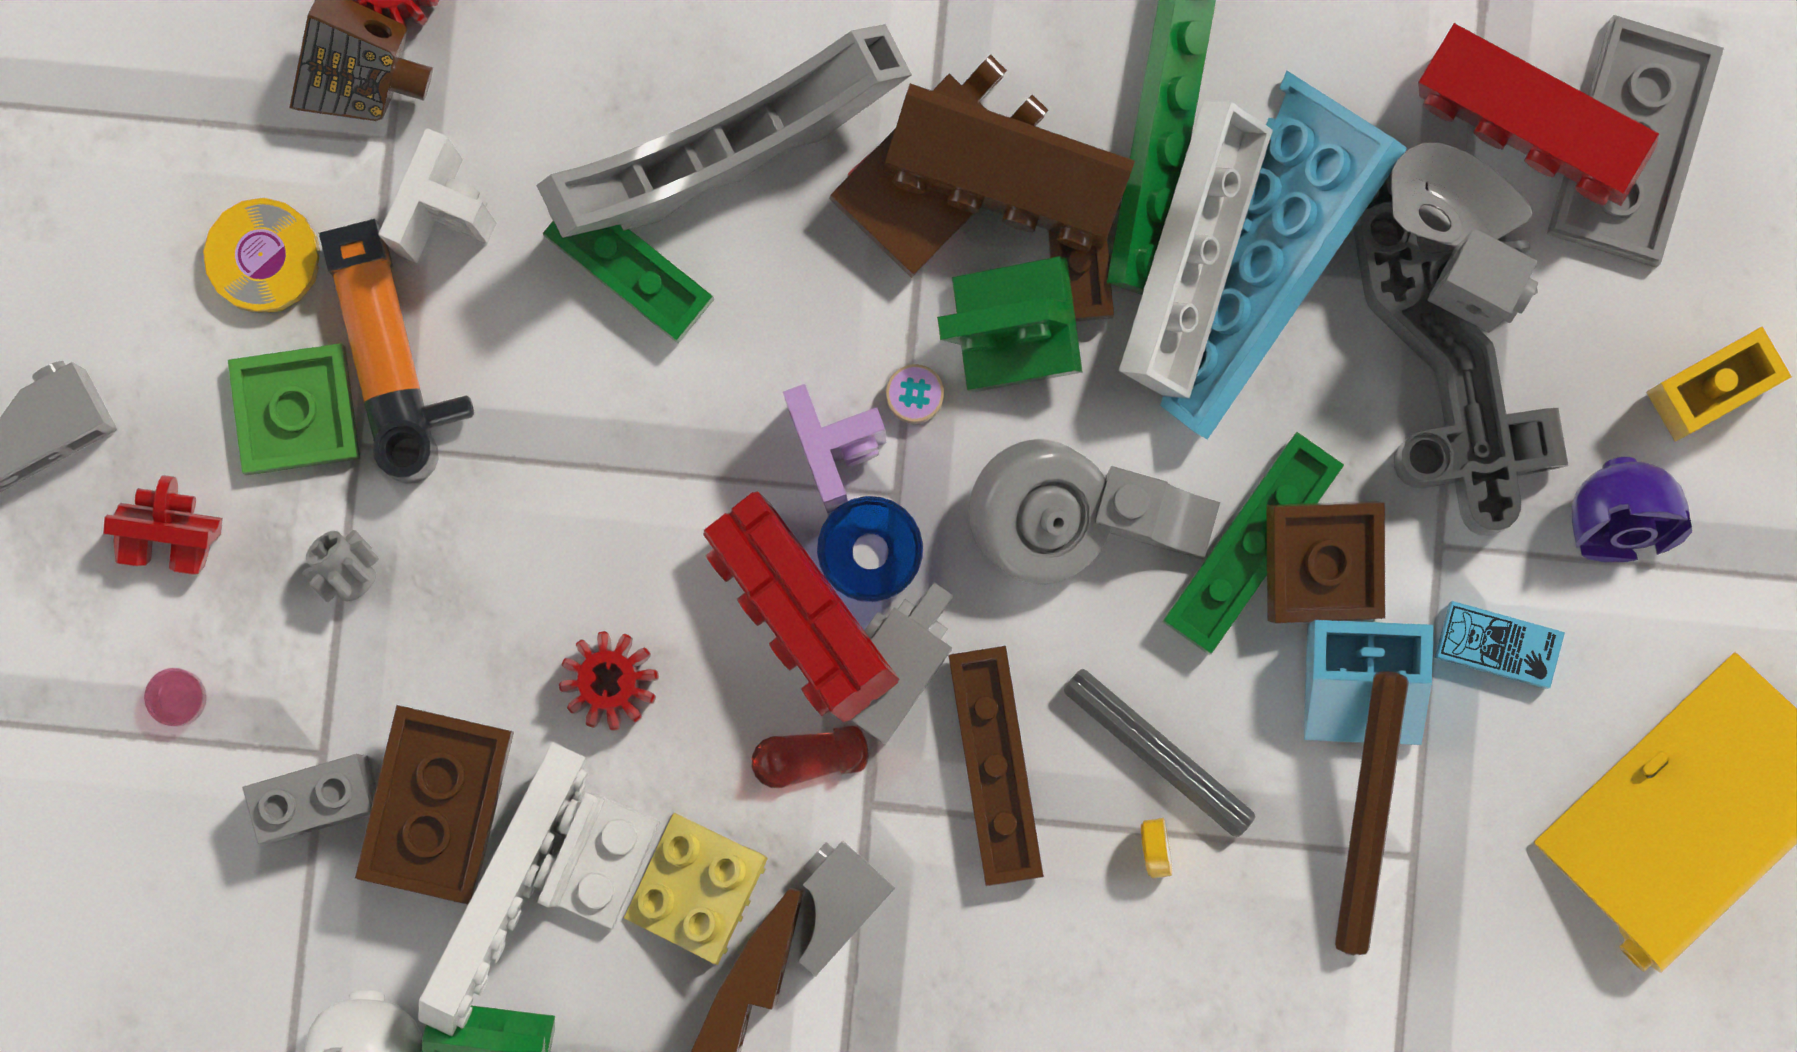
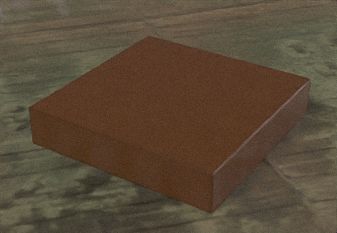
M1360 501L1266 505L1267 621L1277 624L1312 622L1314 620L1341 621L1385 618L1384 502Z

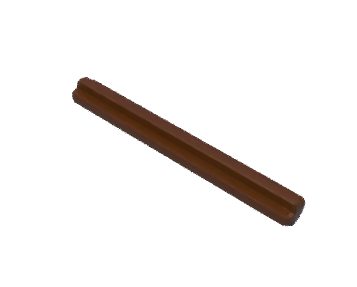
M1391 671L1377 672L1373 676L1335 938L1336 949L1353 956L1365 955L1370 950L1409 685L1406 676Z

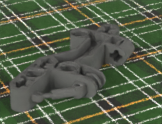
M1391 171L1379 189L1380 204L1370 209L1366 208L1353 227L1364 296L1368 307L1434 370L1437 377L1445 427L1423 430L1414 433L1398 447L1394 455V469L1397 476L1405 484L1414 488L1455 483L1463 523L1470 531L1476 534L1490 536L1510 527L1518 519L1521 512V495L1517 476L1569 466L1559 408L1506 414L1493 342L1476 325L1428 301L1438 280V271L1445 267L1453 250L1436 253L1423 252L1418 246L1416 234L1404 230L1395 220L1392 203H1388L1392 201ZM1377 193L1367 207H1370L1371 204L1374 202V200L1377 197ZM1378 220L1392 223L1398 232L1397 244L1384 246L1377 243L1370 232L1371 223ZM1506 235L1498 239L1500 242L1522 253L1530 250L1528 240L1508 242ZM1402 257L1403 259H1400L1392 268L1395 285L1405 286L1407 291L1396 302L1393 293H1383L1381 288L1390 279L1388 262ZM1536 288V290H1535V292H1534L1533 295H1535V294L1538 293V289H1537V288ZM1425 445L1432 449L1437 458V467L1434 473L1423 474L1415 470L1410 462V451L1413 446ZM1496 472L1499 479L1487 485L1491 502H1501L1503 511L1495 515L1494 522H1492L1490 513H1480L1478 503L1487 499L1486 482L1483 481L1473 485L1472 479H1482Z

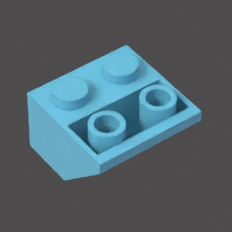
M1314 620L1307 624L1304 740L1364 743L1373 676L1377 672L1391 671L1406 676L1409 682L1400 744L1422 745L1432 686L1433 625Z

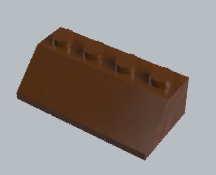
M910 83L885 160L884 174L893 176L892 184L905 191L925 194L927 188L948 195L947 203L960 210L980 213L981 207L1003 214L1002 222L1015 229L1035 232L1036 226L1058 233L1057 241L1063 245L1081 251H1090L1091 245L1099 248L1103 247L1135 161Z

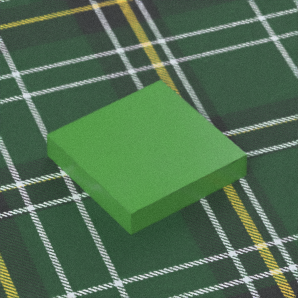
M339 343L228 360L243 474L253 475L360 459L346 346Z

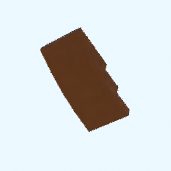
M794 887L788 889L751 936L718 990L691 1052H741L752 1006L755 1005L771 1010L776 1006L804 890Z

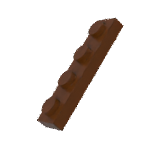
M1006 646L950 654L948 658L985 886L1044 877Z

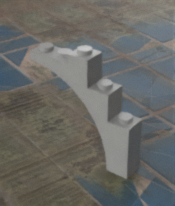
M886 24L851 30L827 48L781 77L696 122L623 153L584 166L550 174L536 186L562 238L621 224L623 230L657 223L703 190L740 182L784 149L819 142L912 74Z

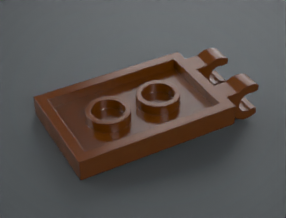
M990 54L962 85L949 73L932 91L986 109L980 101L1002 80L1007 69ZM1031 95L1010 118L1036 126L1049 110L1034 95ZM894 129L835 189L829 199L912 278L975 213L966 212L947 203L948 195L927 188L925 194H915L892 184L893 176L884 174V167L894 135Z

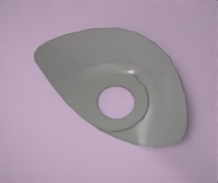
M1438 142L1419 144L1407 150L1397 160L1392 169L1393 217L1404 230L1445 245L1457 246L1473 228H1476L1498 240L1527 223L1533 215L1529 203L1508 181L1475 156L1456 147ZM1423 205H1428L1443 212L1450 222V229L1442 232L1426 225L1419 215V208Z

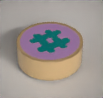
M919 364L904 366L897 370L888 382L886 390L887 403L892 413L901 421L910 424L927 422L936 416L942 407L944 400L942 381L929 367Z

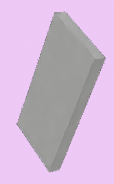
M1613 15L1609 21L1588 95L1659 133L1657 147L1622 206L1608 200L1606 205H1600L1587 199L1575 189L1577 182L1564 176L1547 235L1656 268L1661 264L1724 50L1723 47Z

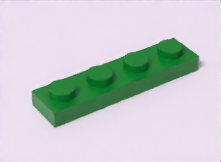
M1296 432L1162 622L1208 655H1211L1267 576L1266 505L1318 503L1344 464Z

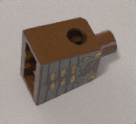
M315 0L307 15L289 108L298 111L370 121L382 120L394 92L422 101L425 100L432 78L433 67L402 59L407 29L403 24L352 0Z

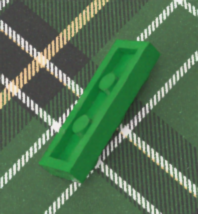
M552 221L543 232L545 238L676 343L683 339L714 301V297L630 229L623 230L621 224L562 238L555 222Z

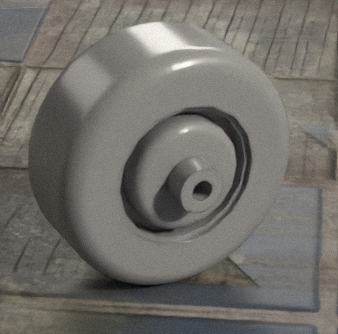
M1034 439L1014 444L992 458L983 468L974 484L969 501V523L973 538L985 557L1018 580L1033 584H1050L1068 579L1085 569L1097 557L1107 541L1110 528L1095 523L1107 480L1091 460L1062 443L1046 439Z

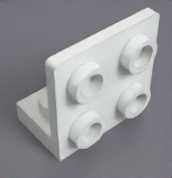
M586 792L582 801L572 799L558 829V832L566 835L559 854H548L536 877L534 887L542 890L537 903L548 908L554 906L562 907L613 929L660 821L598 794Z

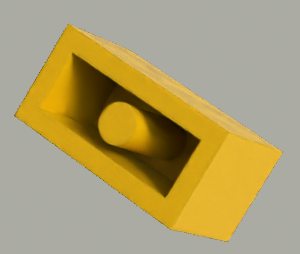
M1762 326L1661 382L1646 393L1676 442L1792 376Z

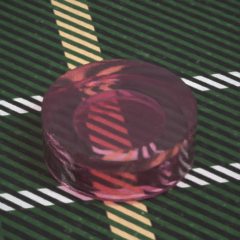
M168 668L155 674L148 682L144 695L145 706L152 718L161 724L175 727L185 726L194 722L202 714L207 698L204 684L200 678L194 673L180 668Z

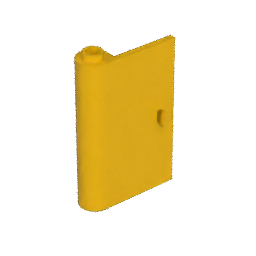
M1736 652L1722 663L1534 841V844L1619 926V931L1625 939L1619 948L1641 971L1645 972L1651 966L1662 973L1797 844V708ZM1668 761L1667 765H1665L1654 777L1648 778L1649 776L1655 774Z

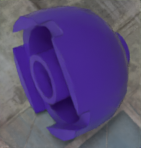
M1618 457L1605 462L1602 469L1590 475L1582 483L1575 494L1571 506L1576 548L1580 546L1581 555L1586 559L1594 561L1638 560V557L1633 549L1647 548L1655 545L1656 554L1659 555L1682 544L1692 533L1688 502L1681 485L1664 469L1653 464L1637 462L1632 457Z

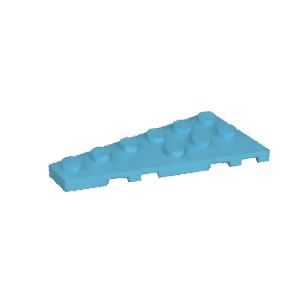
M1287 70L1280 86V90L1286 94L1277 118H1268L1266 123L1273 131L1190 399L1163 396L1160 404L1161 407L1189 429L1207 440L1381 188L1397 160L1407 150V147Z

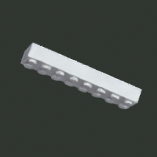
M1203 100L1119 368L1121 373L1162 396L1190 399L1273 131L1270 127L1231 101Z
M554 742L550 745L419 999L418 1021L450 1036H453L457 1026L464 1028L473 1009L470 1007L473 1002V994L475 993L480 996L489 978L487 973L490 968V961L497 963L506 945V942H504L507 934L506 930L508 928L513 931L521 916L522 910L520 908L524 900L522 899L523 896L531 897L535 889L534 883L540 869L539 865H542L548 854L552 855L555 848L552 846L556 838L555 833L562 835V833L558 832V829L572 799L578 801L582 797L586 787L584 782L588 775V772L584 770L586 757Z

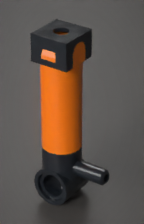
M371 219L320 232L319 237L327 269L334 278L374 441V459L378 467L393 479L406 484L418 483L431 475L439 460L438 447L432 437L430 428L472 418L474 408L471 398L465 395L424 406L390 269L393 267L389 247L378 235L382 227L378 221ZM405 438L417 439L420 445V453L415 462L408 466H396L392 454L395 445Z

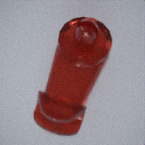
M857 726L833 728V733L772 736L762 740L755 747L751 767L755 777L762 784L770 788H785L840 771L841 775L863 771L868 764V744L862 730Z

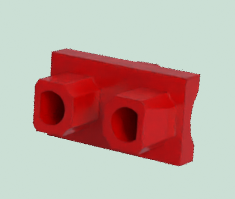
M162 475L158 481L156 491L138 488L135 494V505L120 503L114 515L107 514L104 517L103 534L114 535V554L117 564L131 566L147 565L151 561L153 541L171 544L169 569L174 572L195 575L199 574L205 567L210 545L221 535L223 518L193 514L196 506V497L178 494L176 477Z

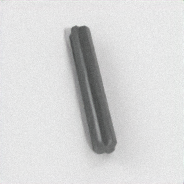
M1081 669L1077 671L1066 684L1064 692L1071 700L1229 834L1239 837L1253 823L1255 814L1249 807L1087 670Z

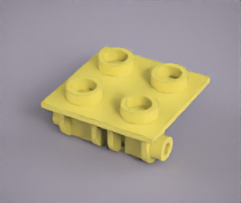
M673 812L624 919L718 965L723 953L726 954L728 951L727 945L738 921L741 922L743 919L742 913L745 906H749L751 902L749 898L760 874H764L766 870L764 866L768 858L753 849L742 846Z

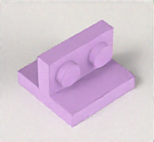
M805 384L783 391L789 413L827 514L849 506L835 462L844 459L847 467L879 455L878 446L887 442L886 430L878 408L870 409L821 428Z

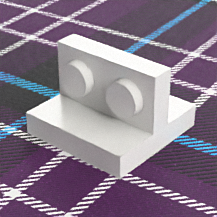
M428 128L424 130L378 234L396 255L415 263L420 258L435 222L487 244L497 224L486 208L487 202L478 198L480 192L465 183L455 180L463 159L449 138Z

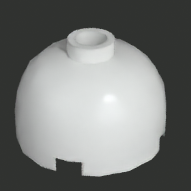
M359 990L351 992L349 1000L334 1003L316 1017L309 1029L305 1052H422V1039L415 1020L401 1007L386 1002L385 995L381 992Z

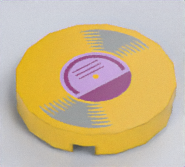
M258 198L241 201L222 212L208 231L203 255L206 274L218 294L239 309L250 312L271 313L283 311L303 299L316 281L319 270L320 248L318 237L303 215L284 202L268 198Z

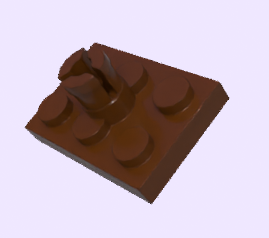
M396 705L355 879L468 905L478 887L514 732Z

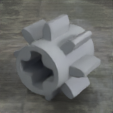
M352 530L346 538L338 531H330L317 538L309 547L306 553V562L310 567L303 572V575L310 581L309 585L325 602H330L336 594L343 601H353L365 594L374 583L376 572L371 566L379 558L371 550L372 547L356 530Z

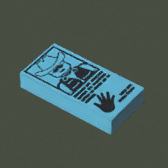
M1451 601L1447 609L1435 658L1549 689L1551 688L1565 632Z

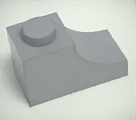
M1114 466L1110 467L1095 521L1096 524L1110 528V534L1202 560L1205 558L1220 502L1181 490L1164 480Z
M844 841L835 849L826 842L803 867L811 875L803 886L813 896L816 920L811 941L798 962L815 977L895 889L893 885Z

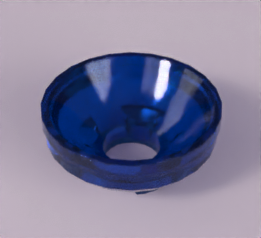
M863 496L841 504L828 516L822 525L818 537L817 555L825 578L835 590L847 598L860 602H879L900 594L912 583L919 572L923 559V541L919 527L905 508L889 499ZM864 536H878L885 541L888 547L887 560L876 569L863 568L854 559V546Z

